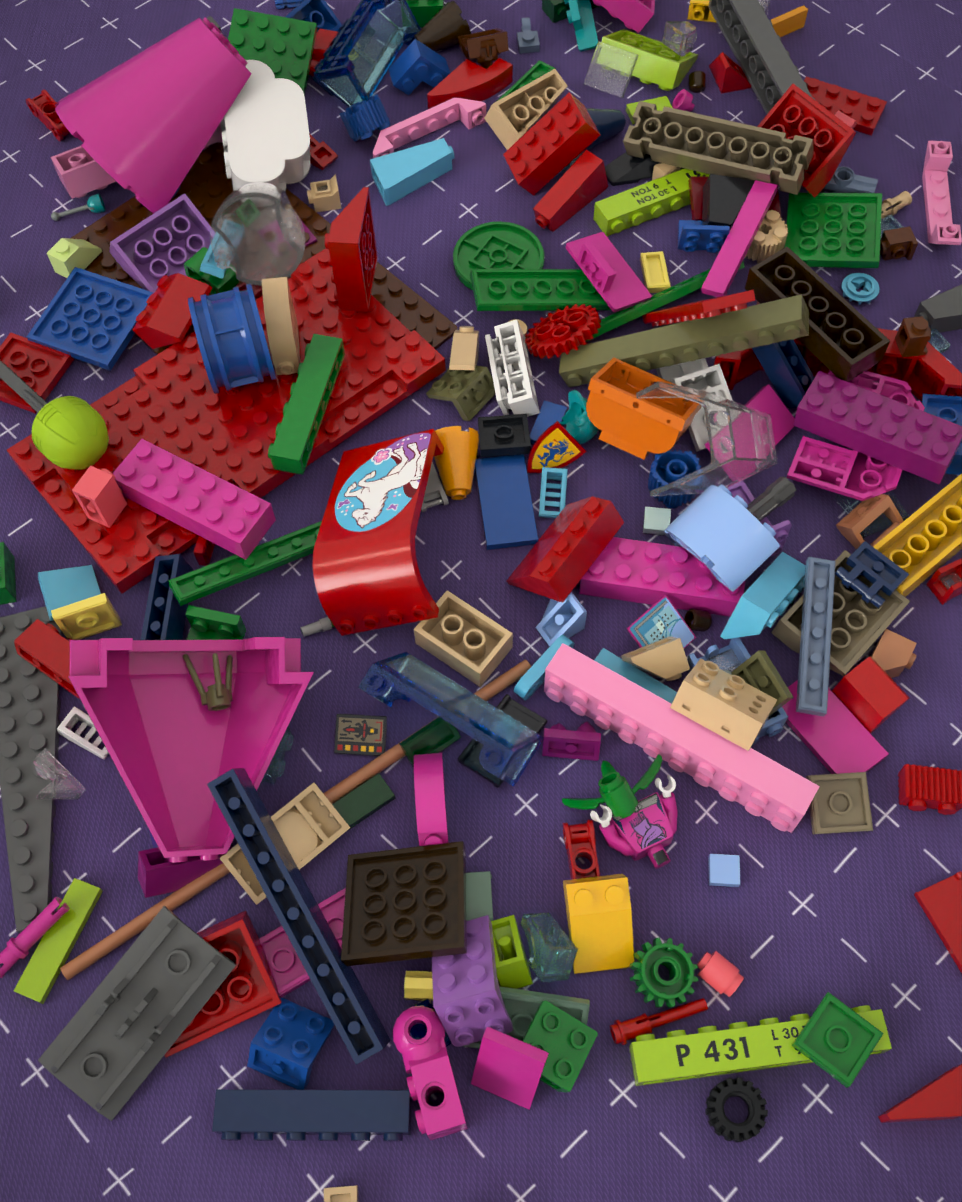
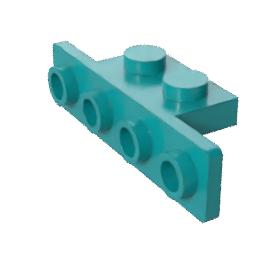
M564 0L565 4L569 3L570 10L566 11L569 24L573 23L579 51L597 48L599 42L590 0Z

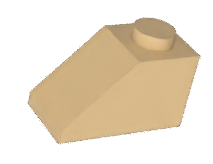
M669 636L621 655L624 662L655 677L666 679V681L676 680L682 677V672L690 670L681 639Z

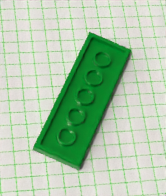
M471 269L470 272L477 311H556L558 308L564 310L566 306L572 308L575 304L578 307L585 304L586 307L591 305L596 310H611L581 269Z

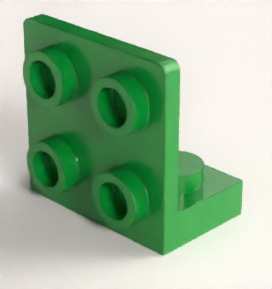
M188 606L185 615L191 625V629L186 640H243L246 628L240 615Z
M545 1000L541 1002L522 1041L549 1053L540 1081L558 1092H570L598 1033Z

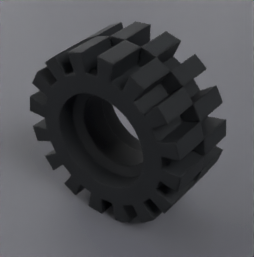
M738 1077L736 1079H725L717 1084L710 1091L709 1097H707L705 1112L709 1117L708 1123L710 1127H714L715 1133L718 1136L722 1135L725 1140H733L735 1142L748 1140L756 1136L766 1123L764 1121L765 1117L768 1116V1110H765L766 1100L765 1098L762 1099L760 1095L762 1093L759 1088L755 1089L752 1086L753 1083L749 1080L745 1082L743 1078ZM729 1097H739L747 1104L748 1116L744 1122L734 1123L725 1115L724 1104Z

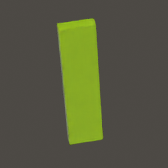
M76 878L73 879L63 901L58 907L59 909L66 903L70 910L43 935L14 992L44 1004L61 972L60 967L68 959L103 892L101 888Z

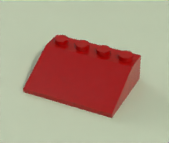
M795 84L789 87L757 126L786 133V139L793 140L795 135L813 139L814 154L808 169H804V180L801 187L814 198L833 177L856 134L851 127Z
M363 187L333 220L330 232L325 234V248L329 249L328 266L332 267L331 282L335 284L334 299L338 300L339 309L346 311L368 312L378 260L369 187Z
M592 496L567 504L510 575L507 583L563 603L625 522L609 500Z
M246 910L197 933L237 965L165 1054L166 1058L281 1004L282 1001L259 937Z

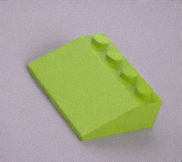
M622 29L602 37L596 63L601 64L605 70L614 71L615 69L621 71L622 76L629 78L635 76L640 78L639 81L642 83H655L659 85L658 88L670 91L680 85L697 60L698 54Z

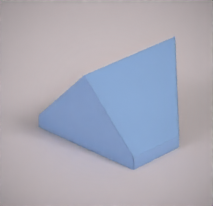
M571 592L563 603L550 599L541 622L535 628L547 644L551 646L561 635L570 638L585 629L587 611Z

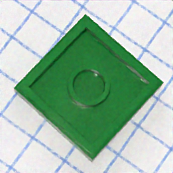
M827 992L792 1046L848 1088L884 1033L831 993Z

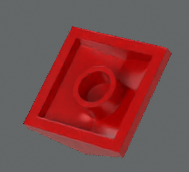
M871 656L867 657L846 674L832 690L836 697L870 734L910 699Z

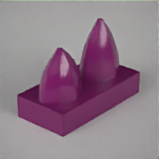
M588 721L581 724L576 731L567 730L560 723L553 725L550 729L544 728L542 756L598 761L601 733H596L594 727Z

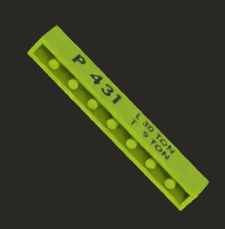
M684 168L595 202L593 219L606 236L640 225L643 222L690 205L689 178L709 177L710 174Z
M870 1005L852 1008L853 1011L884 1033L870 1055L881 1054L891 1050L892 1047L882 1009L871 1010ZM809 1014L790 1016L791 1021L780 1023L778 1018L762 1019L759 1021L760 1025L748 1027L747 1022H736L729 1024V1029L717 1031L716 1026H706L698 1028L697 1034L686 1035L685 1030H675L667 1032V1038L655 1039L654 1034L636 1036V1042H632L629 1046L635 1086L814 1063L792 1046L809 1020Z

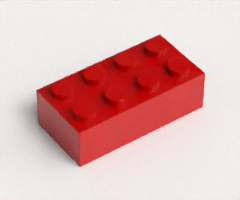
M569 92L503 155L518 185L534 196L600 136V133L584 104Z

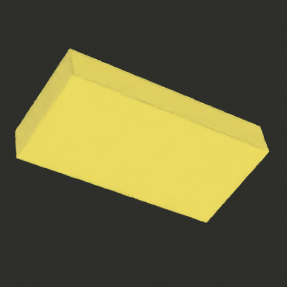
M663 251L641 253L640 262L647 290L650 293H659L671 287Z

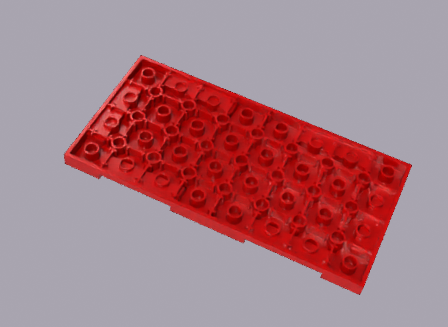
M326 248L290 270L291 278L288 279L298 323L300 362H304L305 348L307 343L311 342L313 334L342 338L345 356L307 466L446 371L445 358L417 331L408 330L372 295L368 312L339 309L338 300L334 299L335 284L331 282L332 267L328 266L329 249ZM262 295L256 299V304L275 371L267 335ZM195 331L184 337L182 342L173 344L135 368V377L90 404L104 419L109 437L106 452L92 465L97 469L101 470L104 468L113 473L137 443L144 439L259 498H262L296 474L275 470L271 459L268 458V449L270 444L274 443L276 439V427L279 422H282L284 417L283 408L285 403L290 400L291 386L293 382L297 381L298 373L276 375L275 380H271L270 375L265 376L262 383L255 382L232 388L229 391L224 386L220 387V393L214 394ZM32 434L7 449L13 462L121 594L152 574L155 556L181 554L197 543L199 535L126 497L124 498L127 505L110 528L97 523L86 516L72 491L88 468L81 470L66 469L53 464L36 448L32 440Z

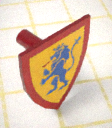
M556 421L538 437L532 446L527 459V473H542V467H565L587 451Z

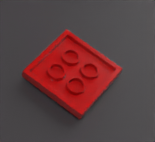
M10 333L0 346V360L44 400H46L74 361L66 353L29 341L27 338L14 333ZM0 378V401L36 414V411Z

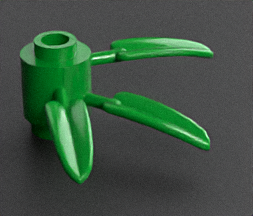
M660 754L656 756L651 766L632 789L624 776L616 772L609 762L602 761L601 772L603 777L598 782L600 787L599 793L602 797L562 798V802L565 806L575 809H596L599 807V804L606 803L607 807L612 811V816L626 818L635 812V808L638 805V800L634 794L639 789H646L656 777L663 761Z

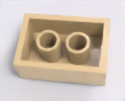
M447 590L436 603L439 608L438 618L422 620L414 628L415 642L424 650L481 687L513 648V633Z

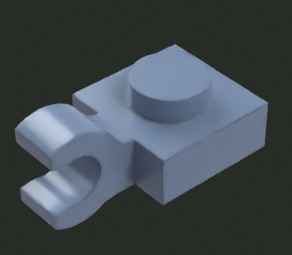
M521 18V32H517L519 54L540 52L537 31H531L530 18Z

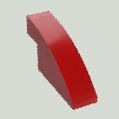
M498 58L491 66L485 69L466 59L427 94L428 109L454 97L475 101H483L492 97L513 82V64Z

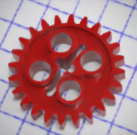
M575 304L572 308L566 306L564 310L558 308L555 313H548L547 318H540V323H534V328L528 329L529 333L525 335L526 339L524 341L530 354H533L534 357L539 356L542 359L547 355V358L550 359L553 355H556L558 358L564 352L568 355L572 349L577 351L579 345L587 344L586 340H592L594 338L593 334H597L598 328H601V320L596 308H592L591 305L586 307L585 304H582L578 307Z

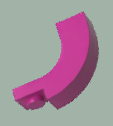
M442 753L414 755V788L419 846L449 843Z

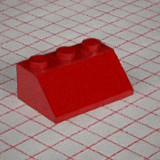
M180 273L163 276L157 283L158 288L155 293L147 299L146 308L136 317L137 323L132 330L152 349L182 342L193 323L188 298L193 297L195 302L201 301L200 295L206 294L208 296L212 290L209 284Z

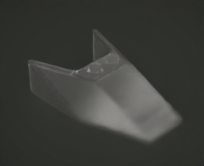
M659 381L636 393L637 398H685L701 404L705 411L711 452V462L709 465L670 484L650 491V496L701 494L710 485L719 487L722 484L728 488L778 463L771 415L766 412L703 390Z

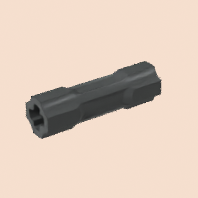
M779 477L761 495L749 503L746 509L761 521L777 507L784 505L795 496L796 488L786 477Z

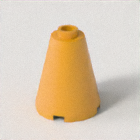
M461 426L437 429L435 432L444 446V451L442 455L434 456L445 493L453 500L465 499L472 489L479 444L478 431L470 427L469 432L461 431Z

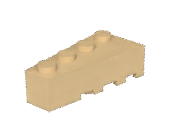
M553 69L493 103L484 119L508 150L554 106L567 88V84L557 70Z

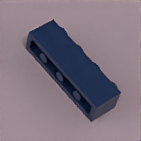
M794 339L752 348L784 405L787 408H797L815 377Z
M180 554L155 556L141 640H182L188 603L180 606L169 586V580L189 573L193 569Z

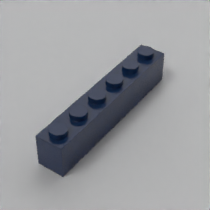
M216 1089L212 1132L222 1134L221 1140L228 1141L241 1140V1134H254L253 1140L272 1141L274 1134H286V1140L305 1141L306 1135H319V1141H338V1135H351V1141H370L371 1135H383V1141H403V1135H411L412 1098L409 1090Z

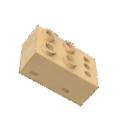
M700 659L683 680L670 708L749 751L765 725L777 699L745 683L744 679L737 675H732L729 670H721L715 663Z

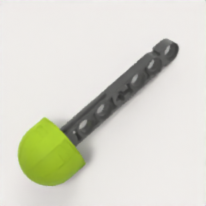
M0 360V378L38 412L33 421L31 431L32 440L36 448L48 460L61 468L81 470L94 465L106 452L109 442L107 427L102 416L86 401L74 396L59 397L47 403Z

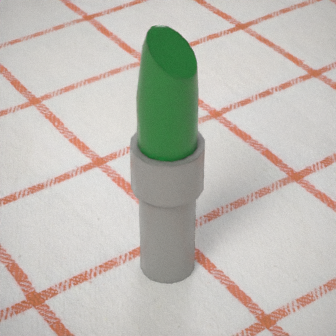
M325 617L317 622L302 626L300 629L303 637L321 631L331 630L335 626L328 617Z

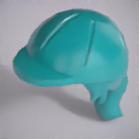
M572 390L568 393L569 410L562 417L564 421L560 423L563 425L567 424L566 430L581 445L591 440L598 433L599 429L588 418L586 412L588 399L582 397L577 390Z

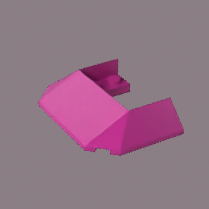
M829 370V373H828L829 375L838 378L836 375H834V374ZM865 371L849 381V383L922 411L925 409L920 400L916 401L911 393V387L905 381ZM803 436L787 478L865 501L896 489L902 469L858 451H852Z

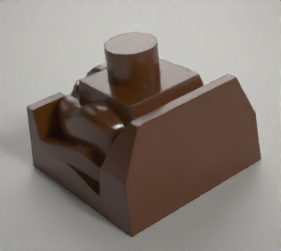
M499 28L458 36L460 49L465 58L478 64L480 63L481 67L485 69L493 64V60L498 59L500 53L509 51L507 31Z

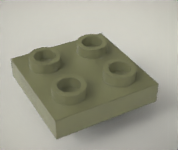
M765 650L757 651L731 672L732 675H737L744 679L745 683L777 699L770 715L794 698Z

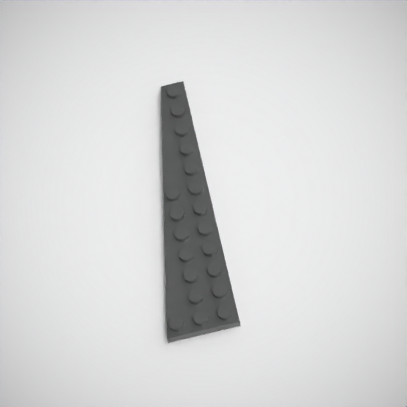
M46 606L0 617V788L16 932L19 934L52 900L51 878L53 876V862L51 858L55 836L53 832V817H55L56 813L54 795L55 790H57L59 750L57 728L60 725V685L19 656L14 644V640L37 619L44 624H52L59 631L60 635L64 637L54 620L50 621Z

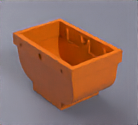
M612 358L590 380L587 389L590 390V394L586 404V412L591 423L602 430L599 437L600 440L645 460L650 453H665L675 445L691 425L694 416L701 409L705 397L617 358Z

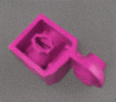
M412 1006L403 1011L396 1019L393 1027V1041L397 1050L402 1054L407 1074L412 1073V1076L406 1077L411 1098H413V1101H419L420 1110L415 1111L419 1131L421 1134L427 1133L431 1141L468 1128L444 1042L445 1029L437 1013L432 1008ZM416 1024H423L427 1027L426 1035L419 1040L413 1039L410 1036L411 1028ZM433 1093H442L444 1100L441 1105L433 1107L428 1104L429 1097Z

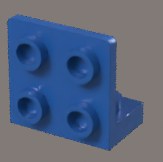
M679 220L678 250L694 252L696 250H706L710 253L719 252L730 233V226L702 225V221Z
M281 998V1004L273 1008L251 1041L247 1066L297 1090H305L310 1081L313 1062L334 1029V1023L325 1016L285 998Z

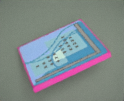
M666 595L661 597L627 628L640 648L669 636L680 638L683 648H685L696 638Z

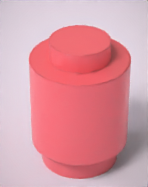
M714 951L712 955L706 952L697 963L700 969L697 975L718 993H724L728 997L736 991L744 979L739 974L740 970L717 951Z

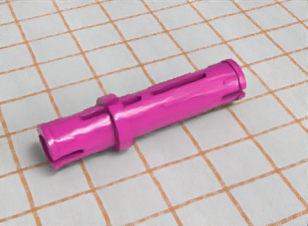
M56 896L16 938L12 937L6 943L7 947L0 953V964L3 963L0 967V978H3L19 959H24L29 954L28 950L70 910L69 906L64 903L57 911H54L63 901L61 898Z

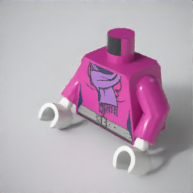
M667 775L669 783L666 787L662 788L660 778L655 780V786L662 791V794L659 795L656 792L639 800L635 812L626 818L612 816L611 809L604 805H600L603 809V816L599 818L595 811L590 813L591 818L600 823L599 828L609 847L624 856H631L635 861L648 855L655 869L663 867L671 861L664 847L671 844L677 831L678 811L675 795L672 793L676 787V782L669 775Z

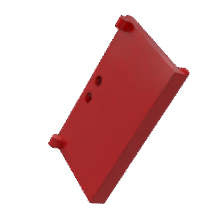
M962 871L932 886L915 892L914 896L962 973Z

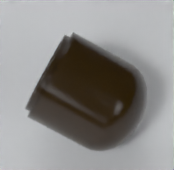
M702 71L690 73L689 90L694 93L703 92L706 87V74Z
M689 609L685 614L684 621L691 630L704 632L711 627L712 617L705 610Z

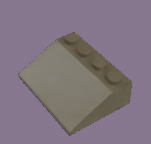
M846 550L835 560V572L841 566L848 572L853 569L846 564L847 559L851 556ZM835 575L829 669L845 676L910 601L897 590L890 597L880 590L877 594L886 601L878 609L871 602L867 604L861 599L862 596L851 587L847 588L841 584L842 580ZM862 575L858 577L869 588L873 585ZM804 594L779 620L771 632L791 650L799 654Z

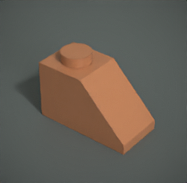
M885 629L871 657L891 678L898 677L904 668L910 669L917 655L912 652L917 643Z

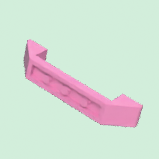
M454 97L381 130L373 150V158L394 153V149L458 120L468 130L486 122L484 119L486 116V103Z
M928 141L922 180L928 243L961 245L962 243L960 225L953 224L947 175L953 158L951 142Z

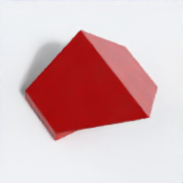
M724 52L709 65L721 94L751 88L742 68Z

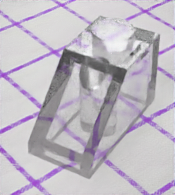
M666 21L662 43L678 55L685 56L693 50L694 42L697 39V27L688 21Z

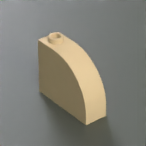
M287 277L262 279L267 335L276 375L298 373L300 364L299 331Z

